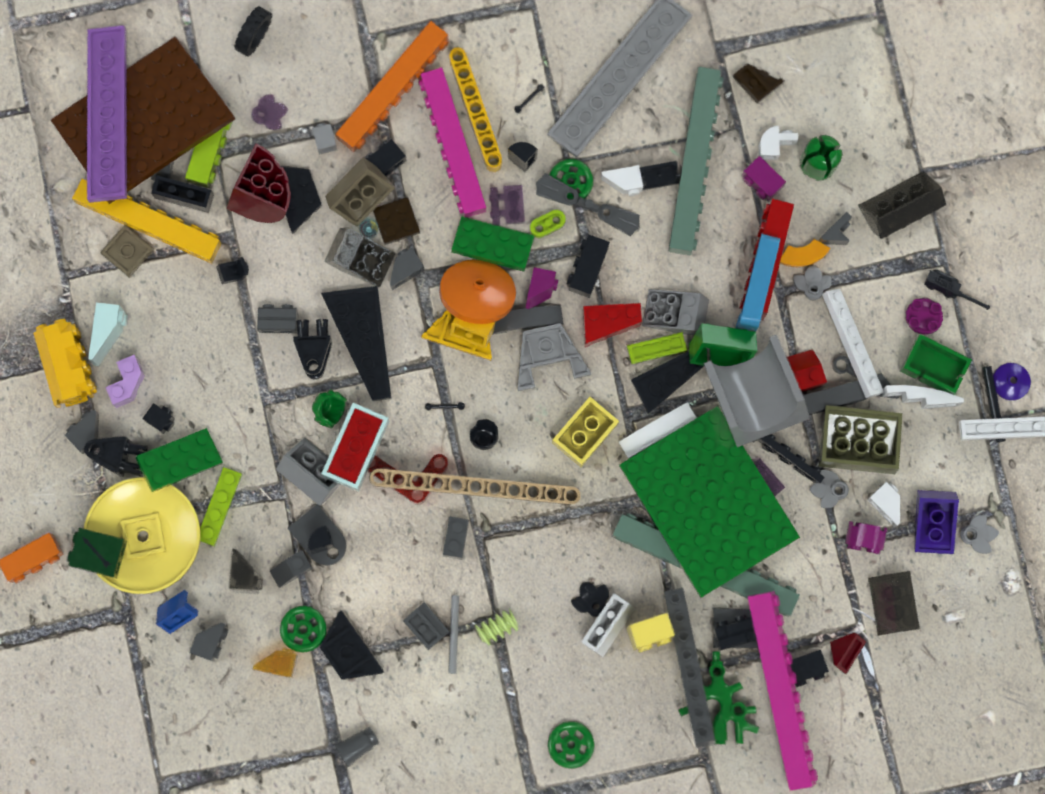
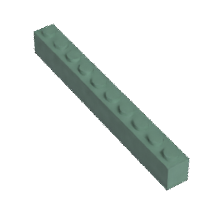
M698 67L668 252L691 256L692 250L696 251L698 239H694L695 232H699L701 221H697L698 214H702L703 203H700L701 196H705L706 185L703 184V180L708 177L709 172L706 162L710 160L712 153L709 143L713 142L715 131L712 130V124H716L718 113L714 111L715 106H719L721 95H718L717 92L718 88H722L723 77H720L721 70Z
M626 513V516L621 515L612 538L681 568L660 532L654 529L655 525L646 521L644 523L636 521L637 517ZM750 569V572L746 570L721 586L747 599L748 596L775 591V595H778L780 600V606H778L779 613L787 617L791 616L800 594L796 593L797 590L787 585L784 588L778 585L779 582L770 577L764 579L760 577L761 573Z

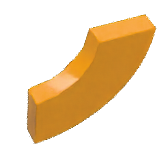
M816 239L804 247L788 245L781 257L780 263L796 268L809 266L820 261L828 253L830 247Z

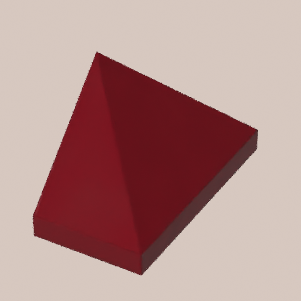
M855 632L831 641L834 666L842 673L847 674L866 641Z

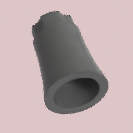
M368 727L364 731L361 730L355 735L334 744L349 768L357 759L373 749V746L379 744V741L371 728Z

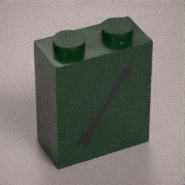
M79 528L78 532L75 531L72 543H74L73 550H70L67 556L68 566L117 579L127 541Z

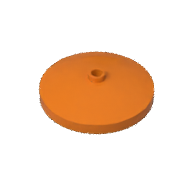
M465 260L452 265L446 270L440 282L439 294L444 307L453 316L469 323L488 324L501 320L512 310L516 298V287L510 275L498 265L481 260Z

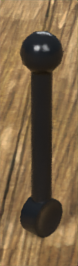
M539 84L537 89L520 106H516L514 108L515 113L520 114L522 108L535 95L544 90V85Z
M463 402L452 405H431L427 403L425 409L428 411L441 408H458L463 410L465 404Z

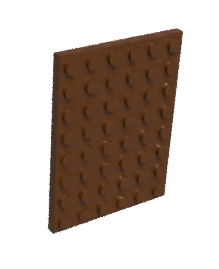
M176 37L126 69L127 192L235 120L232 112ZM85 96L52 118L51 122L87 172V96ZM109 200L107 202L111 204L115 200Z

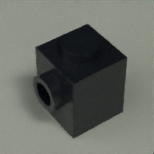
M154 403L142 418L162 434L166 431L169 432L175 424L173 422L175 418L171 415L173 412L165 406L160 408Z

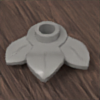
M815 265L809 266L805 271V275L795 274L793 278L796 288L803 291L805 296L812 301L821 298L823 291L829 289L832 283L831 276H822L820 269Z
M821 470L820 474L825 478L821 483H815L810 488V491L814 496L822 498V508H831L837 504L838 500L844 499L848 495L849 488L845 482L839 480L837 474L833 471ZM836 487H840L842 489L841 494L836 493Z
M985 515L974 517L970 525L965 526L960 533L964 543L971 545L976 552L982 554L992 552L988 542H991L999 534V531L994 527L986 525L987 517ZM967 532H972L973 537L971 539L967 537Z

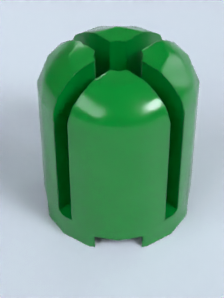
M820 135L819 138L815 136L807 143L800 159V167L804 175L816 179V181H823L832 176L843 156L842 150H838L841 145L835 138L828 135Z

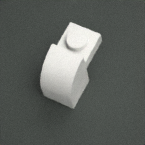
M779 126L769 128L760 140L758 147L759 156L763 160H778L780 156L779 145H796L798 133H793L790 130L779 133Z

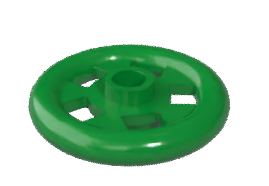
M566 159L558 162L550 171L549 175L574 190L579 188L580 193L578 196L585 199L590 194L593 187V175L585 163L576 159ZM570 166L577 167V173L569 172ZM559 171L565 173L562 179L556 177ZM580 176H585L586 184H580ZM568 179H573V180H574V183H573V184H569V183L567 182V180H568ZM568 193L567 198L569 200H572L573 195L571 193Z
M309 606L292 608L284 615L280 623L282 641L288 648L296 652L305 653L316 649L321 645L326 635L324 617L319 611ZM304 614L305 619L296 621L295 616ZM313 617L318 623L315 627L309 622ZM288 624H294V633H288ZM301 626L307 627V631L305 633L300 632ZM314 632L317 634V637L311 642L308 637ZM296 636L303 639L302 645L294 642Z
M574 721L561 723L552 730L548 738L549 754L552 760L561 767L567 769L579 768L585 765L593 755L595 746L593 735L581 723ZM567 730L569 735L562 739L559 734ZM576 731H579L584 735V737L581 740H579L578 737L574 736ZM569 741L575 743L573 749L568 748L567 744ZM561 743L563 752L557 753L555 745ZM581 745L587 746L584 755L579 753ZM566 754L575 755V760H566Z

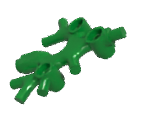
M720 651L712 652L713 661L710 662L708 674L712 680L709 686H704L707 701L715 699L720 704V710L712 723L715 744H726V740H728L727 722L730 720L735 723L736 744H743L744 731H750L755 734L759 731V726L745 720L746 714H756V706H745L741 702L734 703L732 701L733 694L743 689L742 684L738 682L729 686L725 683L723 677L725 675L723 661H720ZM714 668L719 669L718 675L713 673ZM688 706L678 709L681 717L689 714ZM735 707L740 708L741 711L739 714L735 713Z

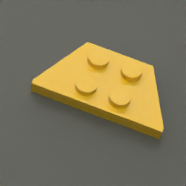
M448 310L421 336L422 339L489 361L492 360L490 340L486 348L450 335L451 325L455 316Z

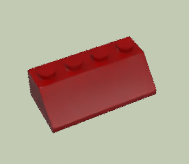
M813 349L786 357L801 393L822 387L827 383L822 364Z

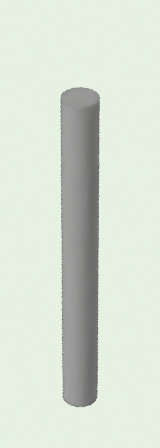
M452 595L449 674H456L458 595Z

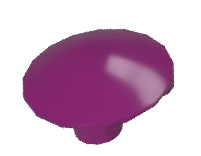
M928 298L913 300L906 311L908 326L914 332L921 335H929L936 332L943 322L941 305Z

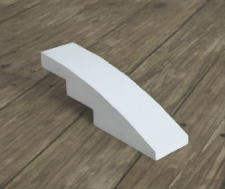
M886 385L883 388L884 393H882L883 397L901 396L902 403L921 402L922 409L954 407L964 403V398L944 391L919 386Z
M687 402L619 441L626 456L631 458L695 420L697 416Z

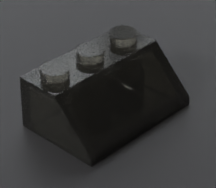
M232 549L229 589L235 593L259 595V590L263 589V579L242 553L237 549Z
M910 571L868 578L877 636L920 629Z

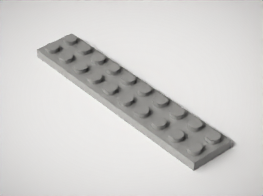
M656 0L551 128L547 136L577 158L692 18V14L674 0Z

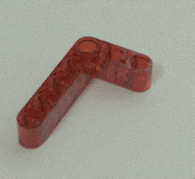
M443 454L434 455L422 473L444 475L448 468L447 457ZM375 455L373 458L375 465L369 468L367 473L370 474L376 469H396ZM438 459L444 460V467L436 468L434 466L435 461ZM379 472L373 476L381 482L384 479ZM399 474L393 476L394 484L403 480ZM418 477L416 482L412 480L413 485L420 487L422 479ZM434 478V481L432 482V486L434 488L440 481V479ZM391 488L415 505L423 504L431 494V492L421 491L423 497L420 500H415L412 497L415 490Z

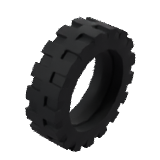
M260 6L251 12L238 33V38L234 45L236 51L247 57L256 51V48L259 47L261 40L264 39L265 33L269 29L268 26L271 24L273 17L271 12Z

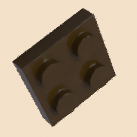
M408 197L376 207L373 210L384 245L420 234Z

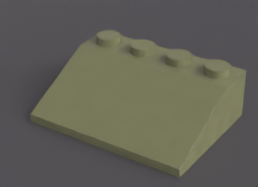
M826 405L818 466L895 475L899 470L903 413Z

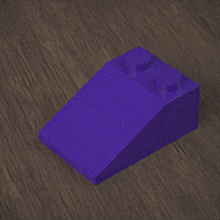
M917 490L915 552L954 554L959 504L956 492Z

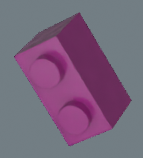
M760 156L742 173V179L749 187L752 186L757 190L756 194L768 202L786 184V181Z

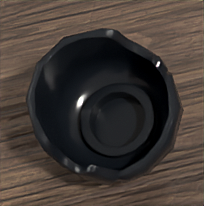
M478 420L476 425L470 430V442L477 449L488 450L493 448L498 442V427L491 420Z

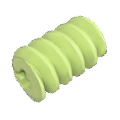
M510 608L509 614L502 611V618L498 614L495 615V621L488 618L489 625L482 621L481 629L475 625L482 642H485L488 646L491 645V638L497 642V635L505 638V631L509 635L512 634L511 628L518 631V624Z

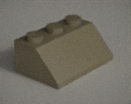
M363 157L334 186L325 198L329 209L358 227L395 187L377 166Z

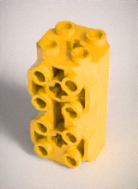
M59 319L54 321L55 324L49 326L47 324L37 326L36 332L33 333L53 404L56 408H61V404L64 403L66 407L86 402L88 401L87 396L93 398L94 393H97L95 382H92L89 376L92 375L91 367L83 359V357L87 356L84 345L82 346L79 341L82 338L79 328L71 322H66V319Z

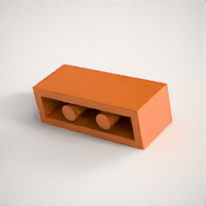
M47 533L0 559V567L7 581L15 582L16 584L26 579L25 575L41 571L43 569L42 566L47 563L50 565L60 560V556L64 554L54 535Z

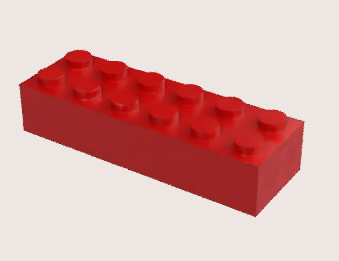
M772 199L770 204L766 203L762 214V219L765 221H762L757 237L765 234L780 238L761 320H764L769 310L794 204ZM759 239L755 244L753 255H756ZM754 257L750 263L748 273L752 272ZM750 276L746 280L744 291H747ZM744 294L743 298L741 299L739 309L743 308L746 294Z

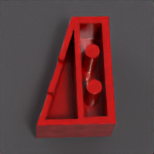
M641 303L583 306L585 348L641 326Z

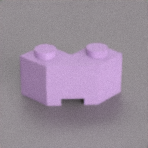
M135 355L116 362L123 380L106 387L112 405L116 408L135 400L139 386L145 377Z

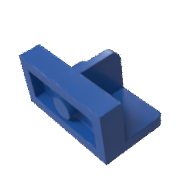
M186 590L181 591L157 609L156 625L169 634L198 616V610L187 603L188 592Z

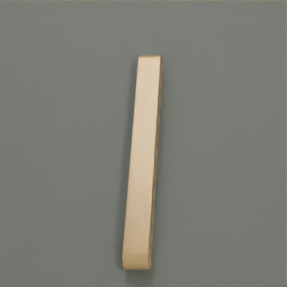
M376 469L369 475V481L373 486L567 505L577 503L581 497L580 491L570 486L389 469ZM379 472L383 475L382 483H376L373 480L375 473ZM395 474L402 476L403 482L401 485L394 484L393 476ZM414 476H419L422 479L420 487L413 485L412 479ZM433 478L441 480V487L439 489L432 486ZM453 480H458L461 484L460 489L457 491L451 487ZM473 481L480 485L478 492H473L470 489ZM492 483L497 484L499 487L497 494L490 492L489 487ZM511 485H515L518 488V493L515 496L509 493ZM530 487H534L537 490V495L534 498L528 494ZM550 488L556 492L554 499H550L547 496V491ZM569 490L575 494L573 501H569L566 498V493Z

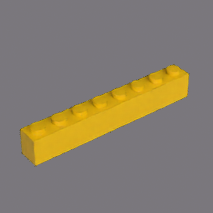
M81 179L72 197L73 201L78 205L211 264L221 246L217 235L208 232V234L201 232L202 229L193 224L188 226L178 217L172 219L162 210L157 209L154 211L144 202L140 201L138 204L132 201L133 198L128 195L127 199H118L111 204L107 201L89 203L87 200V180Z

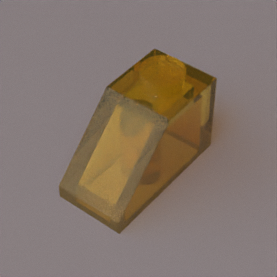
M282 648V651L277 650L253 665V670L293 678L298 655L293 654L294 650Z

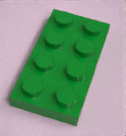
M461 216L451 253L525 272L534 235Z
M207 428L136 456L138 465L151 492L170 486L223 463Z

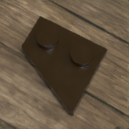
M748 63L733 75V78L756 104L784 83V79L774 78L769 75V72L759 70Z

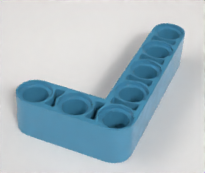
M761 234L743 308L739 314L735 329H746L756 332L759 327L780 238Z

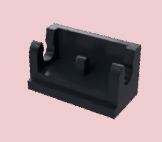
M677 161L640 167L643 190L679 184L680 175L677 171Z

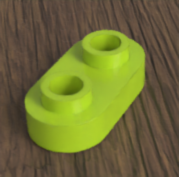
M552 210L536 218L530 224L531 234L535 238H543L563 228L566 222L565 214L560 210ZM558 218L560 222L556 224L552 220ZM538 226L543 228L541 232L536 231Z

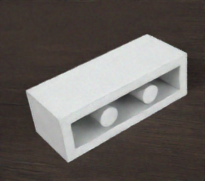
M613 594L582 640V643L604 657L635 608L616 594Z

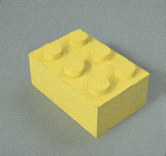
M589 397L554 437L552 444L581 468L617 427L619 421L594 399Z
M667 613L629 625L626 628L633 651L638 650L639 653L653 648V644H657V647L666 645L675 636Z

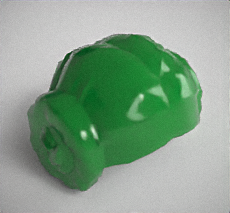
M333 390L317 395L312 404V411L315 415L314 421L332 429L340 421L345 411L347 398Z

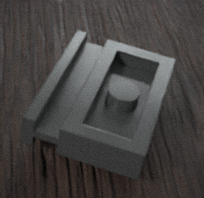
M425 602L403 620L427 650H430L450 632Z

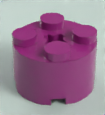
M849 521L845 544H848L847 548L861 551V547L867 548L866 552L880 554V550L884 551L887 528L882 527V531H880V526L857 522L853 526L854 522Z

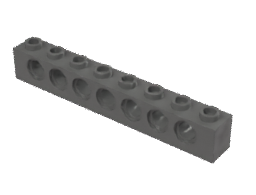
M684 589L665 591L670 623L675 634L673 638L696 748L716 745Z

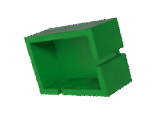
M701 323L689 343L690 364L704 366V363L707 362V348H709V360L717 366H732L752 359L758 351L756 332Z
M919 334L900 372L914 379L920 377V382L936 390L955 395L972 359Z

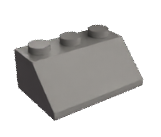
M306 438L287 452L276 468L280 474L319 506L330 498L341 485L322 476L321 473L329 457Z

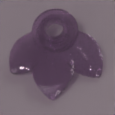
M268 94L259 99L258 106L252 110L251 117L257 124H264L270 130H278L282 128L279 119L285 116L288 108L282 103H275L274 95ZM261 112L264 116H259L258 113Z

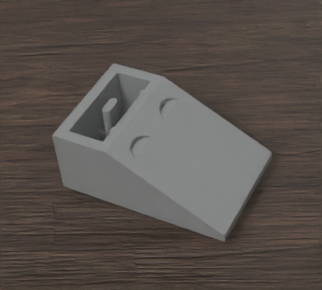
M649 289L642 326L674 333L683 332L685 335H695L701 323L705 324L709 299L701 293Z

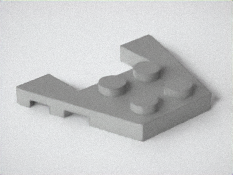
M561 323L523 331L518 392L535 388L531 368L570 360L574 379L591 376L589 368H587Z

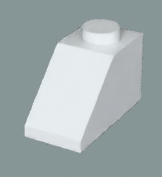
M639 165L603 171L601 173V180L623 195L636 196L643 190Z
M885 482L867 500L893 527H896L900 524V495L897 493L898 489L892 483L888 484Z

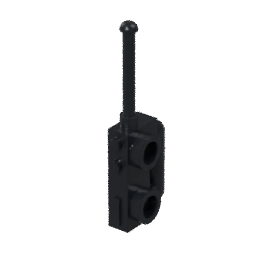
M937 269L930 270L924 283L928 289L937 290L947 298L963 297L986 308V310L990 309V305H986L959 291L962 284L959 283L958 279Z

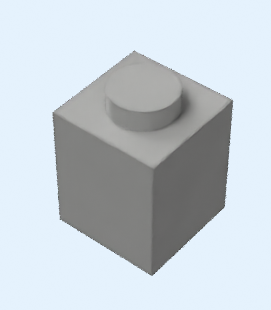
M321 123L316 125V128H312L319 155L337 150L331 124Z

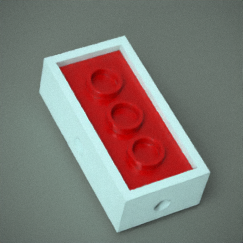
M352 403L321 473L322 476L359 492L390 422L389 418Z

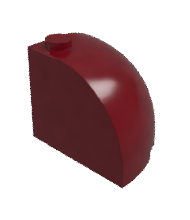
M255 143L233 188L226 209L257 222H279L285 217L290 203L289 179L284 168L275 160L276 157L257 143Z

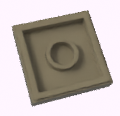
M124 225L100 254L130 278L154 251V248Z

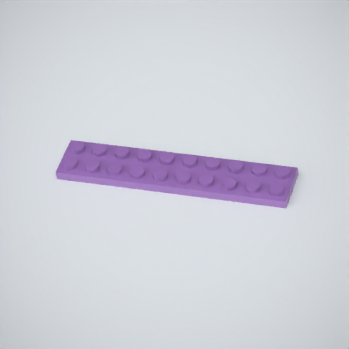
M124 25L88 29L87 200L89 203L127 199L126 28Z

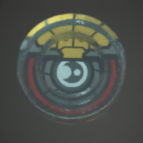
M372 219L362 221L359 227L361 235L367 239L376 237L379 231L378 224Z

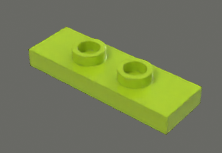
M683 332L627 345L631 365L687 352Z

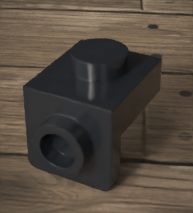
M239 257L236 261L216 266L222 284L241 281L249 272L248 264L244 261L243 257Z

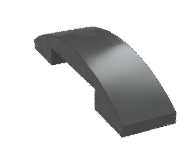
M561 305L511 310L504 318L496 321L492 335L558 323L564 325Z

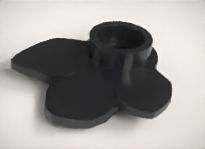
M583 582L580 586V597L573 598L571 603L578 612H588L591 616L598 617L606 606L605 603L609 598V590L605 584L596 588L589 582ZM595 604L600 605L598 609H593Z

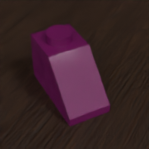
M534 267L526 309H530L551 298L552 291H556L558 286V280L555 279L556 271Z

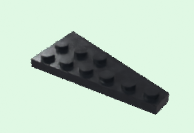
M378 286L321 293L372 401L392 399Z

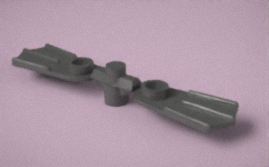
M546 173L536 182L537 196L569 206L576 203L582 206L584 211L591 210L597 213L602 221L628 236H632L640 228L639 214L608 204L600 206L593 203L590 199L587 200L578 196L576 190ZM568 193H571L573 195L572 200H569L567 198ZM603 210H609V216H605Z

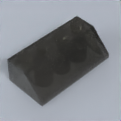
M922 171L859 204L858 207L872 232L880 239H883L946 206L942 187Z

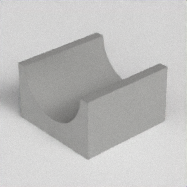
M777 334L769 337L767 347L760 354L746 362L732 366H717L712 361L704 363L711 385L737 447L810 419L804 397Z

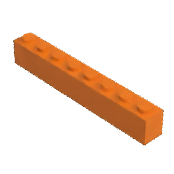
M430 21L336 132V139L353 152L357 149L360 150L366 143L365 139L368 135L375 133L381 120L385 121L389 116V110L393 106L396 107L402 99L401 96L412 89L416 78L420 79L421 73H425L426 66L433 64L437 58V53L440 50L443 51L448 46V34Z

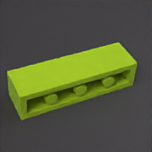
M232 122L194 147L185 176L187 183L205 188H210L211 183L214 184L216 178L214 171L216 166L220 165L222 158L220 152L226 146L227 138L225 135L227 130L230 131Z

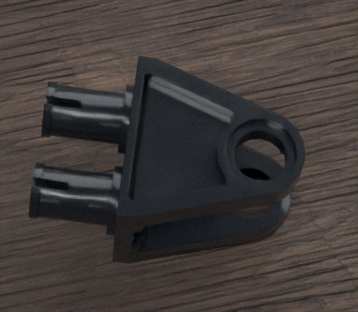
M321 319L316 320L317 336H309V320H303L304 327L302 326V320H297L298 337H293V341L303 369L310 379H320L325 372L333 346L332 339L328 335V319H323V327ZM312 365H318L316 370H309Z
M125 436L93 439L85 444V454L97 464L120 477H124L125 473L141 477L142 472L139 465L127 461L129 454L138 456L145 453L144 451H148L147 445L132 443ZM100 448L99 453L94 455V451Z

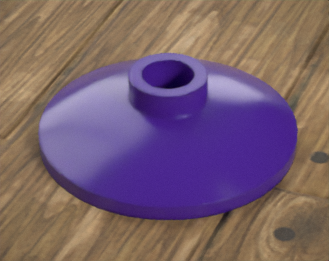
M1003 364L993 375L996 392L1005 400L1014 401L1021 399L1030 389V375L1019 364ZM1011 377L1016 379L1015 384L1010 382Z

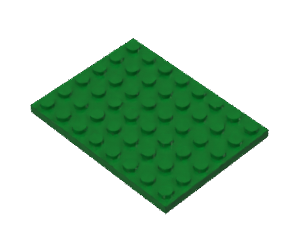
M718 406L619 465L700 598L800 538L743 445L736 446L725 416Z

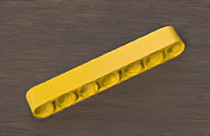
M457 47L450 51V65L485 167L490 172H497L502 167V156L467 55L462 48ZM457 55L463 58L461 61L453 60L454 56ZM465 72L469 76L462 79L459 77L460 73ZM467 90H473L475 92L472 96H467L465 94ZM479 107L481 110L478 113H473L471 109ZM484 124L487 128L481 131L477 129V126ZM490 141L493 145L490 148H486L482 144ZM495 158L499 163L491 165L489 160Z

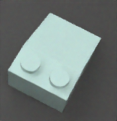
M96 303L88 360L94 366L101 364L123 332V326L127 325L128 316L125 315V311L120 305Z

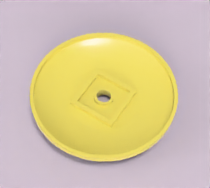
M145 477L121 481L104 491L93 503L84 524V529L127 541L117 579L97 575L108 585L132 594L155 593L175 584L191 568L200 546V523L196 511L188 498L172 485L151 492ZM142 531L148 533V539L145 542H140L138 539V535Z

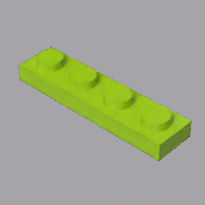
M223 467L200 527V542L215 547L241 480V473Z

